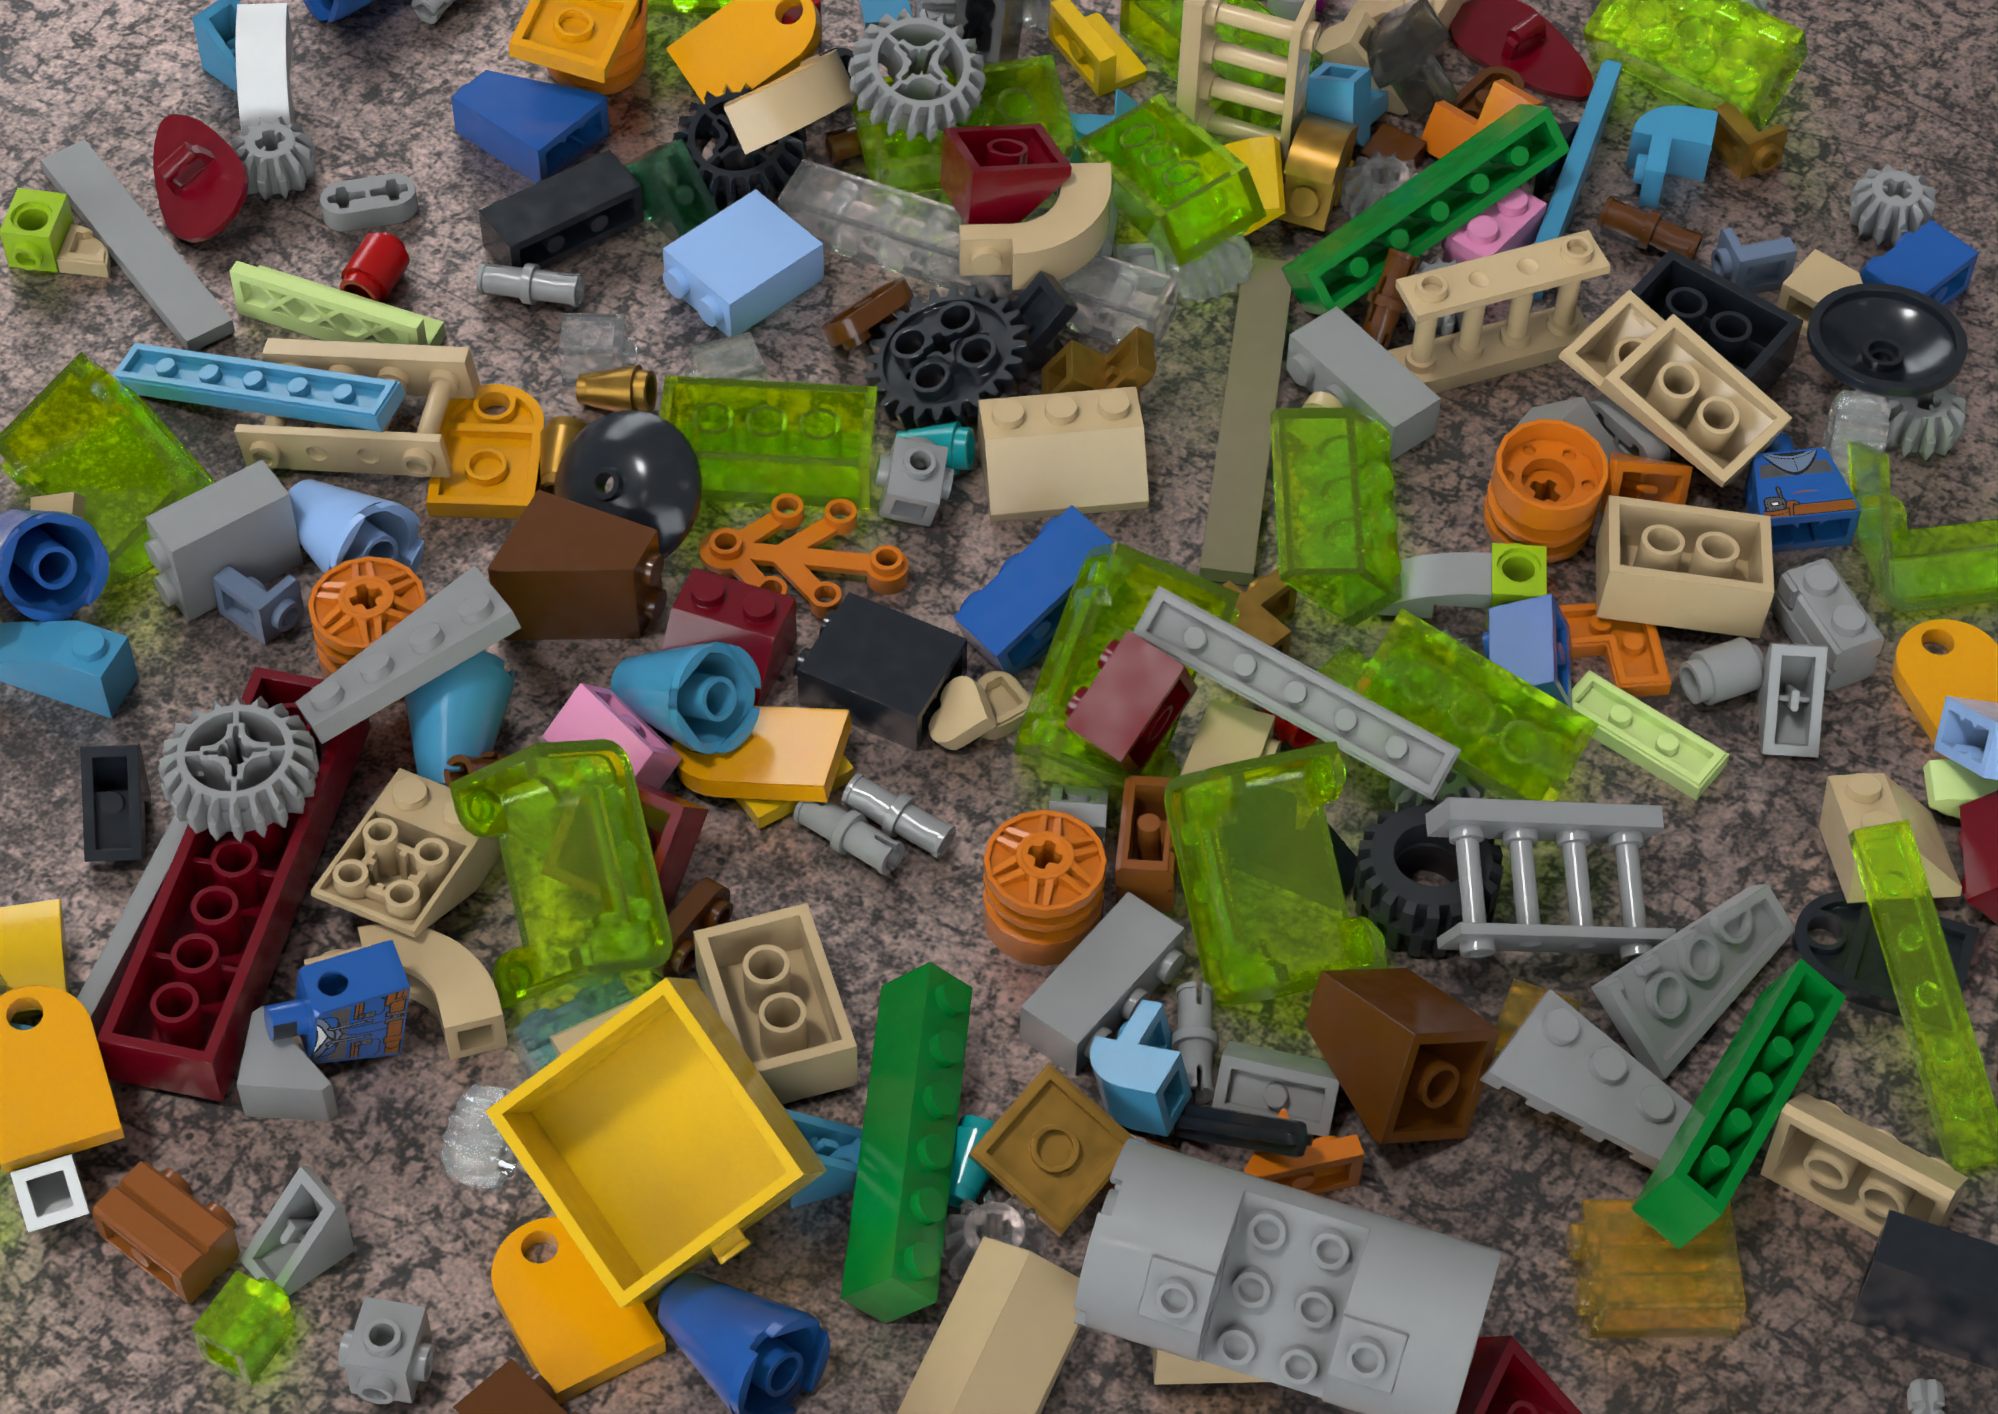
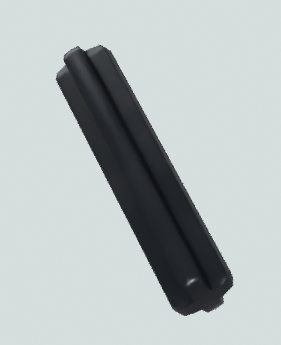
M1187 1103L1174 1125V1133L1179 1138L1294 1158L1304 1156L1306 1146H1311L1313 1143V1135L1307 1133V1125L1302 1121Z

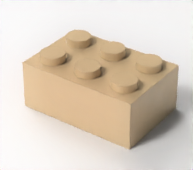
M1608 495L1596 539V617L1760 638L1774 595L1771 516Z
M808 903L693 931L696 969L705 996L781 1104L858 1085L857 1044Z

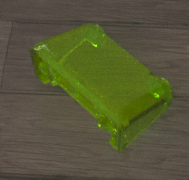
M80 352L0 433V454L5 459L0 464V467L19 486L24 488L30 482L43 491L45 495L76 492L86 497L84 520L98 533L109 556V573L105 586H108L112 581L122 586L155 568L144 545L145 542L151 540L145 517L216 482L137 393L83 352Z
M1119 542L1092 548L1082 562L1021 722L1015 740L1014 753L1037 764L1123 793L1125 777L1129 776L1081 746L1064 726L1069 718L1065 715L1068 703L1080 687L1085 686L1089 689L1101 669L1097 668V663L1107 645L1113 639L1121 641L1128 630L1134 631L1158 586L1236 627L1239 618V610L1235 608L1240 593ZM1185 666L1193 680H1195L1197 672ZM1182 713L1139 776L1170 777L1179 780L1181 768L1175 765L1176 756L1173 751L1169 750Z
M606 739L535 743L449 783L455 812L465 830L477 837H498L523 945V947H517L502 953L494 965V985L502 1010L526 1007L640 974L667 962L673 948L672 934L632 764L627 753L620 745Z
M1337 741L1223 764L1177 776L1169 780L1165 788V810L1205 983L1213 987V1000L1221 1006L1275 999L1315 989L1320 972L1324 970L1388 968L1385 957V940L1380 929L1366 917L1356 916L1349 918L1323 804L1339 799L1346 782V768L1340 758Z

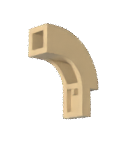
M837 49L822 56L816 54L801 61L800 66L788 74L725 103L724 110L746 155L832 113L853 100L857 95L851 94L849 87L851 80Z
M1110 162L1070 163L1072 166L1071 176L1058 188L1057 202L1047 213L1036 219L1014 224L959 225L960 276L1011 275L1012 290L1026 289L1040 271L1054 275L1057 281L1084 267L1100 250L1109 229L1112 184Z
M382 924L358 927L361 947L348 950H330L321 956L304 960V964L309 965L384 941L393 940L410 985L409 999L421 1003L436 1016L443 1030L450 1060L508 1047L504 1016L492 978L480 960L471 951L444 934L425 929L414 938Z

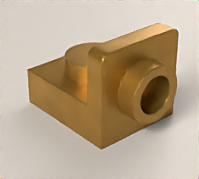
M1731 101L1713 108V111H1718L1711 149L1740 180L1758 172H1767L1781 162L1788 135V130L1783 124L1780 123L1758 132L1753 122L1745 117Z

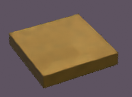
M1048 1063L969 1152L968 1157L1060 1237L1109 1181L1126 1141L1129 1138H1136Z

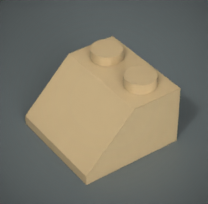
M1856 773L1828 776L1819 828L1847 903L1961 896L1962 886L1932 812L1885 773Z

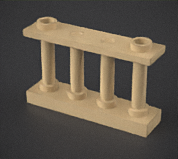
M1224 0L1183 1L1173 149L1192 154L1200 136L1208 137L1209 133L1238 141L1274 135L1280 140L1282 173L1284 172L1294 136L1304 119L1310 56L1315 51L1321 32V23L1314 21L1316 0H1305L1296 21L1224 3ZM1218 23L1290 41L1288 58L1222 41L1221 35L1215 34V27ZM1217 60L1285 78V95L1219 78L1218 72L1212 71V64ZM1212 97L1282 115L1281 131L1215 114V108L1209 107V101Z
M1586 230L1396 279L1395 287L1416 324L1413 344L1387 351L1435 393L1561 360L1559 358L1560 353L1589 327L1577 306L1581 280L1610 273L1611 265L1590 231ZM1559 286L1555 307L1530 313L1535 292ZM1511 299L1508 319L1483 325L1486 305ZM1464 311L1460 332L1435 338L1439 317Z
M267 338L262 352L265 362L401 381L406 395L428 396L416 433L388 431L391 419L383 432L366 429H337L338 425L316 422L314 428L286 426L289 418L267 415L264 425L237 424L234 433L247 467L263 460L270 469L451 478L453 468L443 436L439 434L450 398H476L480 381L470 347Z

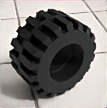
M1422 799L1421 806H1413L1411 801L1399 803L1396 813L1386 809L1378 814L1377 824L1370 822L1364 831L1363 840H1360L1352 898L1356 901L1355 912L1359 920H1367L1366 930L1374 938L1383 935L1385 937L1384 945L1393 950H1396L1398 946L1408 948L1407 955L1420 957L1421 951H1430L1432 958L1443 957L1446 949H1438L1437 937L1458 923L1463 922L1456 845L1449 843V837H1427L1425 814L1436 806L1435 800ZM1484 838V841L1479 843L1486 920L1487 923H1491L1495 913L1504 866L1501 865L1503 853L1500 845H1494L1495 839ZM1417 870L1430 871L1445 877L1451 883L1443 886H1427L1410 880L1404 874Z

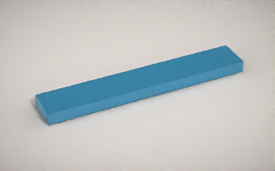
M1606 59L1601 64L1571 144V151L1568 152L1535 243L1566 235L1616 99L1622 63ZM1545 290L1535 292L1533 298L1542 300Z
M134 343L109 378L116 392L383 432L406 396L401 381L142 343Z

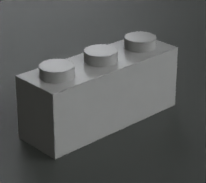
M1337 306L1289 334L1286 370L1297 384L1305 386L1312 393L1322 391L1335 396L1341 402L1345 415L1350 417L1360 429V440L1367 447L1374 448L1388 462L1436 434L1441 398Z
M1127 892L1021 1006L1020 1039L1076 1076L1090 1061V1048L1095 1036L1114 1039L1116 1031L1124 1022L1129 1021L1141 1000L1149 1001L1150 994L1161 982L1169 984L1178 975L1185 962V955L1182 953L1184 927L1135 895Z

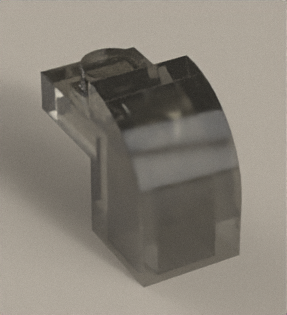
M1411 0L1387 12L1370 32L1367 43L1369 67L1372 68V76L1379 90L1392 85L1414 120L1430 114L1435 102L1445 100L1451 104L1459 95L1433 55L1450 34L1428 0Z

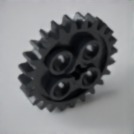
M951 285L947 297L940 298L938 292L932 289L929 294V302L923 304L920 300L913 297L911 298L913 310L908 313L899 309L894 311L893 313L898 322L895 325L884 323L879 325L885 339L870 340L869 344L874 354L865 357L864 360L870 371L865 374V379L871 389L870 392L878 408H883L889 420L898 418L904 429L910 427L914 422H916L918 428L929 427L933 423L941 425L954 421L960 422L962 427H968V417L975 415L978 418V400L1001 398L1000 396L1003 393L1017 395L1019 393L1014 379L1028 378L1029 373L1024 363L1033 360V355L1029 348V345L1033 342L1019 309H1013L1010 299L1006 297L999 301L993 289H990L981 297L976 285H971L965 295H960L956 285Z

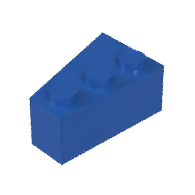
M1071 505L1060 516H1055L1047 521L1040 530L1039 536L1021 553H1016L1009 557L1002 565L999 574L982 590L971 593L964 600L960 610L953 618L964 638H967V642L999 671L1009 673L1014 677L1059 646L1061 638L1057 635L1079 620L1087 627L1099 618L1100 612L1096 608L1117 594L1126 600L1135 594L1137 590L1116 543Z

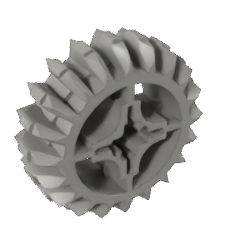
M905 7L899 12L897 20L885 13L880 19L879 26L870 23L865 29L863 38H859L854 45V57L850 59L848 67L849 76H851L849 85L851 94L858 95V111L871 110L869 119L872 126L882 121L888 123L887 131L889 137L897 132L898 128L906 131L909 142L915 138L916 132H923L930 142L936 137L937 130L944 133V128H952L956 124L964 126L969 121L971 112L979 107L982 98L980 92L983 91L986 83L985 74L982 73L984 68L983 56L975 54L977 49L976 39H962L964 35L962 24L951 29L946 26L947 19L945 13L937 21L928 19V13L925 8L919 12L918 18H912ZM879 63L888 69L887 74L894 81L892 87L883 79L879 71ZM942 63L952 73L956 87L947 81L948 76L940 69Z
M237 695L233 705L223 707L214 699L212 711L203 713L193 709L190 718L191 724L175 723L174 738L164 740V748L162 750L164 757L159 759L160 765L158 770L163 782L161 788L164 799L172 807L173 814L178 818L179 822L188 821L189 827L194 830L195 834L209 828L210 835L218 841L226 832H233V836L241 843L247 831L256 830L258 834L265 838L267 826L272 823L286 828L287 812L303 814L304 798L314 796L315 778L318 777L319 763L315 754L314 739L310 736L309 731L305 730V725L300 720L299 715L289 716L288 710L285 709L282 703L269 708L268 703L264 701L262 696L251 705H245V702Z

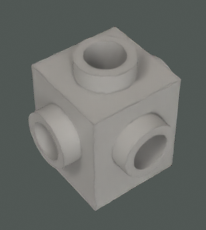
M896 436L889 455L880 454L876 466L874 485L882 487L878 516L930 527L940 505V499L948 500L951 492L954 469L945 467L948 447L935 445L932 441L923 437L902 438Z
M364 1297L355 1329H347L344 1332L338 1354L339 1367L345 1368L351 1393L358 1394L362 1399L376 1404H389L393 1400L412 1404L419 1381L427 1382L429 1380L435 1358V1346L430 1344L432 1333L426 1307Z

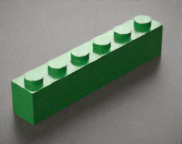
M1517 105L1283 266L1281 270L1303 310L1322 315L1336 306L1339 309H1343L1377 285L1389 248L1418 257L1571 151L1550 108L1536 105Z
M1802 958L1760 993L1631 1208L1678 1250L1723 1214L1846 999L1842 992Z
M928 962L881 986L841 1289V1300L885 1324L936 1303L973 988L932 962Z

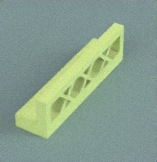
M236 261L229 271L238 314L324 341L440 346L446 337L443 321L262 265L256 267Z

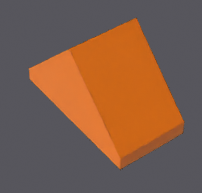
M1610 451L1608 461L1609 477L1600 502V511L1604 512L1608 495L1685 505L1693 466Z

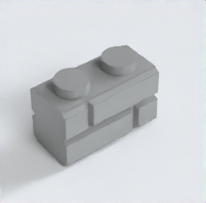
M1823 558L1783 573L1780 576L1777 587L1779 594L1775 595L1771 612L1793 644L1823 645L1828 647L1824 689L1832 691L1867 679L1873 675L1878 661L1876 656L1880 654L1885 638L1829 559Z

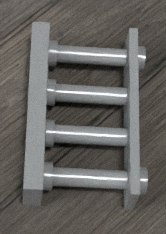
M1448 797L1425 814L1427 837H1449V843L1456 845L1463 922L1458 923L1437 937L1438 949L1460 950V956L1464 958L1488 957L1495 954L1496 951L1621 954V961L1630 963L1676 933V928H1647L1638 848L1644 846L1646 839L1664 828L1661 805ZM1484 838L1503 839V845L1509 847L1517 924L1487 923L1479 843L1484 841ZM1538 841H1556V847L1563 850L1570 925H1542L1540 922L1533 844H1536ZM1591 843H1608L1609 849L1615 851L1623 927L1594 926L1586 846Z

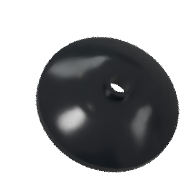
M1856 284L1831 292L1814 307L1807 327V341L1810 350L1827 372L1855 390L1879 397H1916L1945 387L1961 372L1968 351L1967 337L1962 325L1945 306L1918 291L1891 284Z
M622 410L594 420L572 440L559 463L554 481L553 495L658 530L659 552L665 559L682 544L694 525L702 496V476L699 461L691 443L675 425L652 413L638 410ZM612 477L614 481L613 488L606 494V483Z

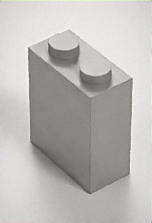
M263 460L145 517L151 539L145 542V549L152 564L159 572V575L153 578L154 585L163 602L168 607L176 604L188 622L218 607L212 577L227 565L246 578L252 576L264 584L303 564L290 494Z

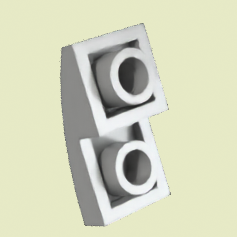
M1450 552L1429 554L1397 560L1379 566L1378 615L1432 618L1434 605L1489 609L1492 596V553Z

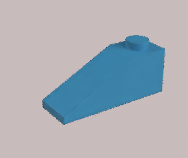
M79 620L3 622V624H0V682L112 718L139 678L128 636Z

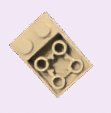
M399 768L311 890V896L415 938L476 892L504 852L501 807L463 792L453 791L448 786Z

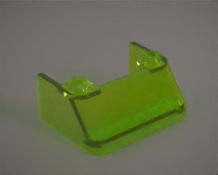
M1860 441L1848 442L1850 490L1861 508L1855 535L1882 601L1892 608L1906 613L1998 602V519L1907 530L1905 507L1897 497L1890 493L1889 454Z

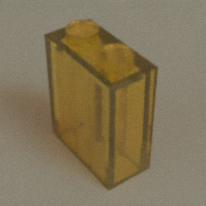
M1637 1199L1582 1200L1577 1222L1569 1223L1567 1226L1566 1244L1569 1260L1578 1261L1580 1278H1575L1573 1286L1574 1308L1576 1315H1585L1588 1339L1737 1336L1746 1310V1301L1730 1201L1718 1219L1678 1250L1631 1209Z

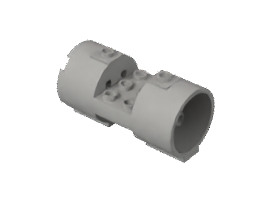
M1129 1138L1126 1141L1110 1176V1182L1116 1184L1115 1189L1111 1188L1109 1190L1102 1211L1097 1214L1089 1240L1075 1298L1074 1308L1078 1309L1074 1319L1075 1324L1196 1362L1202 1360L1320 1397L1323 1402L1361 1414L1457 1413L1497 1275L1502 1251L1140 1140Z

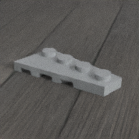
M474 565L295 703L316 737L323 744L521 629V626L511 608Z
M1768 884L1751 885L1593 985L1591 989L1637 1061L1659 1079H1666L1790 937L1795 927Z
M1551 989L1539 999L1479 1079L1496 1089L1504 1086L1526 1097L1525 1104L1546 1115L1553 1111L1580 1125L1579 1132L1598 1142H1602L1604 1139L1611 1141L1628 1150L1631 1159L1652 1170H1655L1692 1108L1690 1103Z

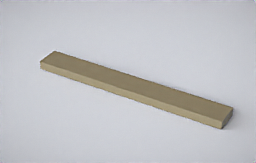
M1244 256L1199 569L1200 580L1225 583L1230 580L1234 584L1250 585L1253 581L1292 290L1281 268L1291 261Z

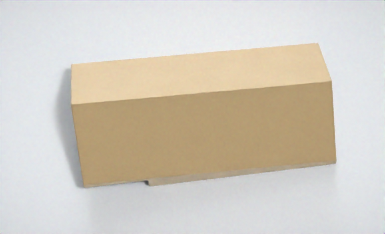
M1631 290L1622 295L1559 355L1562 361L1721 488L1742 479L1749 471L1752 459L1757 454L1764 453L1792 420V417L1675 314H1672L1665 321Z
M983 1237L897 1414H1041L1081 1326L1074 1323L1078 1309L1074 1308L1080 1278L1029 1250Z

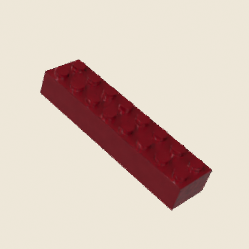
M254 667L241 699L245 702V705H251L262 696L264 701L268 703L269 708L282 703L285 709L288 710L289 716L299 715L300 720L305 725V730L309 731L310 736L314 739L315 754L319 763L318 777L315 778L314 796L304 798L303 814L287 812L286 828L275 823L268 825L265 838L258 834L256 830L245 832L241 843L233 836V832H226L216 841L210 835L209 828L195 834L194 830L189 827V824L187 825L97 1037L108 1079L223 1101L246 1043L252 1012L260 1008L371 728L368 717L321 744L295 702L324 681V679Z

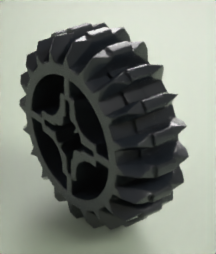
M745 83L741 92H733L726 84L723 95L718 97L706 91L704 97L705 104L691 102L689 108L690 116H679L677 124L679 132L673 133L672 143L675 153L673 154L675 168L678 169L682 184L685 188L692 189V194L696 197L697 201L708 197L709 204L714 210L724 202H727L729 207L755 189L772 203L776 200V191L790 194V189L792 188L791 180H801L803 173L802 164L806 163L808 157L807 146L805 145L807 136L804 127L778 139V145L771 156L765 153L768 145L745 155L724 110V105L733 99L751 92L752 89L747 83ZM711 140L716 146L712 149L713 155L706 161L702 157L705 146Z

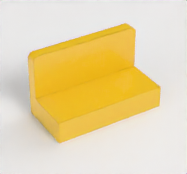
M1054 0L1050 2V41L1098 97L1146 78L1147 68L1100 13L1084 17L1071 0Z

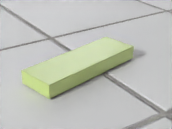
M1590 670L1572 688V713L1557 716L1696 801L1727 766L1730 755Z

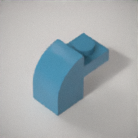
M1324 62L1308 75L1306 114L1314 113L1359 125L1354 145L1365 146L1370 140V125L1388 110V91L1371 89L1372 68Z
M1669 105L1655 108L1638 119L1632 131L1625 166L1635 169L1632 183L1642 185L1638 205L1658 209L1665 174L1704 181L1718 111L1683 105Z
M1142 999L1129 1021L1124 1022L1120 1027L1117 1040L1095 1036L1090 1048V1061L1103 1107L1110 1117L1121 1126L1129 1129L1168 1136L1190 1100L1192 1092L1182 1054L1179 1051L1172 1050V1035L1163 1003Z

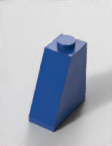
M485 70L471 82L461 86L451 96L456 133L534 183L562 172L610 134L607 97L597 92Z

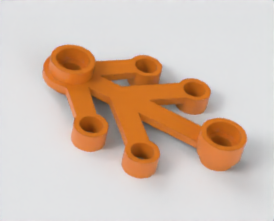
M783 493L776 496L771 503L772 512L741 530L730 527L712 530L703 537L699 545L700 560L709 572L727 578L736 577L741 582L788 596L787 584L782 578L777 576L765 577L756 565L774 566L809 602L812 614L822 619L825 618L829 610H837L842 603V592L840 587L833 582H820L810 570L866 576V583L870 589L884 595L900 592L906 587L909 580L908 559L899 548L892 545L879 546L871 554L815 549L833 537L849 534L856 528L857 508L852 501L843 498L834 499L826 505L824 518L777 545L764 544L762 542L782 529L791 530L799 527L804 520L803 501L799 496L792 493ZM786 509L794 510L793 513L789 514L782 513L781 511ZM846 515L848 517L844 519H837L834 516ZM825 597L833 599L826 603L818 601Z

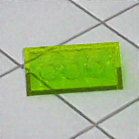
M1354 407L1277 408L1270 413L1280 580L1354 627L1402 598L1400 574L1402 565L1398 550V521L1395 514L1393 490L1395 481L1391 467V438L1389 432L1381 423L1372 421Z
M1401 608L1352 690L1461 749V753L1452 769L1503 799L1555 801L1599 725Z

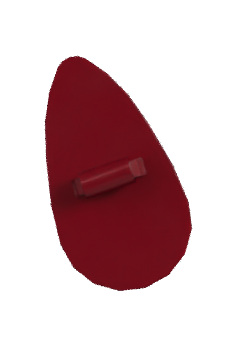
M1470 0L1462 4L1450 24L1449 33L1453 45L1465 57L1483 68L1492 66L1510 68L1522 77L1524 88L1539 94L1576 102H1584L1589 99L1594 83L1585 61L1571 43L1531 6L1519 0Z
M171 114L161 121L154 143L153 169L159 205L167 228L181 241L197 243L211 239L223 231L238 215L248 192L249 175L247 167L235 149L201 120L188 115Z

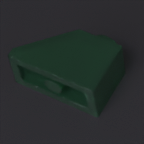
M682 138L658 145L624 164L642 186L644 216L672 242L719 213Z

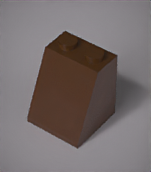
M541 490L536 492L488 567L490 584L511 608L521 626V629L504 638L507 641L640 639L650 621H657L660 618L667 601V591L662 588L661 574L664 567V556L659 552L658 530Z
M1408 968L1321 971L1305 1026L1372 1138L1380 1144L1467 1138L1484 1082L1479 1079L1490 1066L1501 1029Z

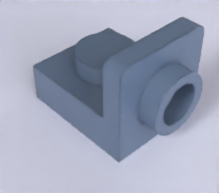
M1724 228L1720 230L1717 249H1714L1711 254L1712 269L1714 273L1753 294L1781 289L1782 283L1793 272L1797 249L1790 237L1742 246L1733 228Z
M229 565L212 577L219 613L265 646L281 632L290 630L304 613L300 582L292 575L286 576L269 591L256 578L252 576L246 578Z

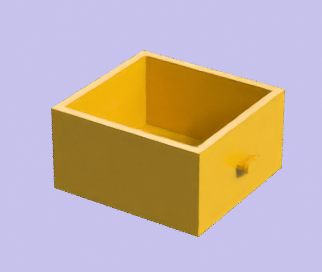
M664 978L485 1111L620 1309L650 1301L660 1294L672 1280L687 1274L713 1254L718 1258L720 1265H723L751 1244L750 1240L743 1234L744 1231L828 1171L694 979Z

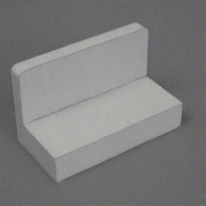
M1229 1041L1221 1057L1212 1107L1277 1117L1281 1109L1285 1108L1289 1119L1306 1123L1307 1133L1329 1136L1340 1083L1327 1061Z

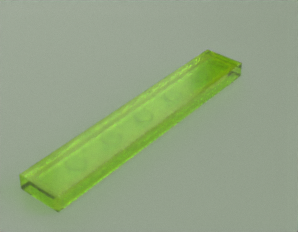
M1909 819L1854 829L1848 835V839L1945 1162L1956 1172L1997 1164L1998 1110Z

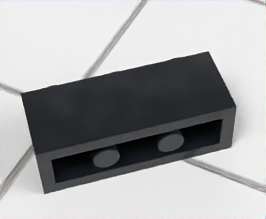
M609 149L479 210L483 247L499 265L524 267L525 264L532 263L538 264L542 270L643 222L642 186Z

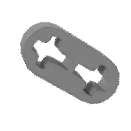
M385 174L333 183L326 187L320 195L323 220L329 228L336 231H354L401 223L412 218L418 210L415 184L409 177L402 174ZM399 197L397 200H390L389 198ZM341 205H349L347 208H339Z
M1605 394L1588 403L1620 453L1664 461L1670 460L1668 445Z

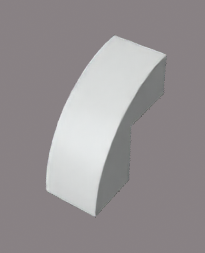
M237 4L235 48L241 132L242 126H258L260 117L266 123H274L281 116L287 125L295 123L296 118L290 85L293 38L288 4Z
M74 1153L10 1173L28 1233L89 1214L88 1203Z

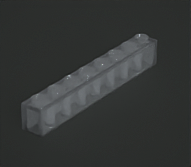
M805 159L802 160L778 197V208L822 242L823 249L838 253L841 256L851 257L882 267L890 272H897L928 282L937 287L950 289L951 285H956L959 293L965 294L971 285H976L981 297L987 291L993 289L999 301L1007 297L1010 299L1011 304L1025 290H1012L1011 275L960 276L959 225L966 224L955 207ZM1097 253L1084 267L1058 281L1079 308L1064 327L1118 344L1138 326L1154 334L1155 353L1176 314L1178 278Z

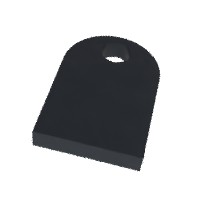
M1839 891L1814 899L1801 911L1792 934L1791 953L1795 963L1802 958L1846 996V1001L1951 1032L1957 1016L1979 928L1890 901L1847 903L1843 891ZM1813 929L1827 930L1835 936L1837 942L1831 945L1817 943L1810 937L1808 932Z

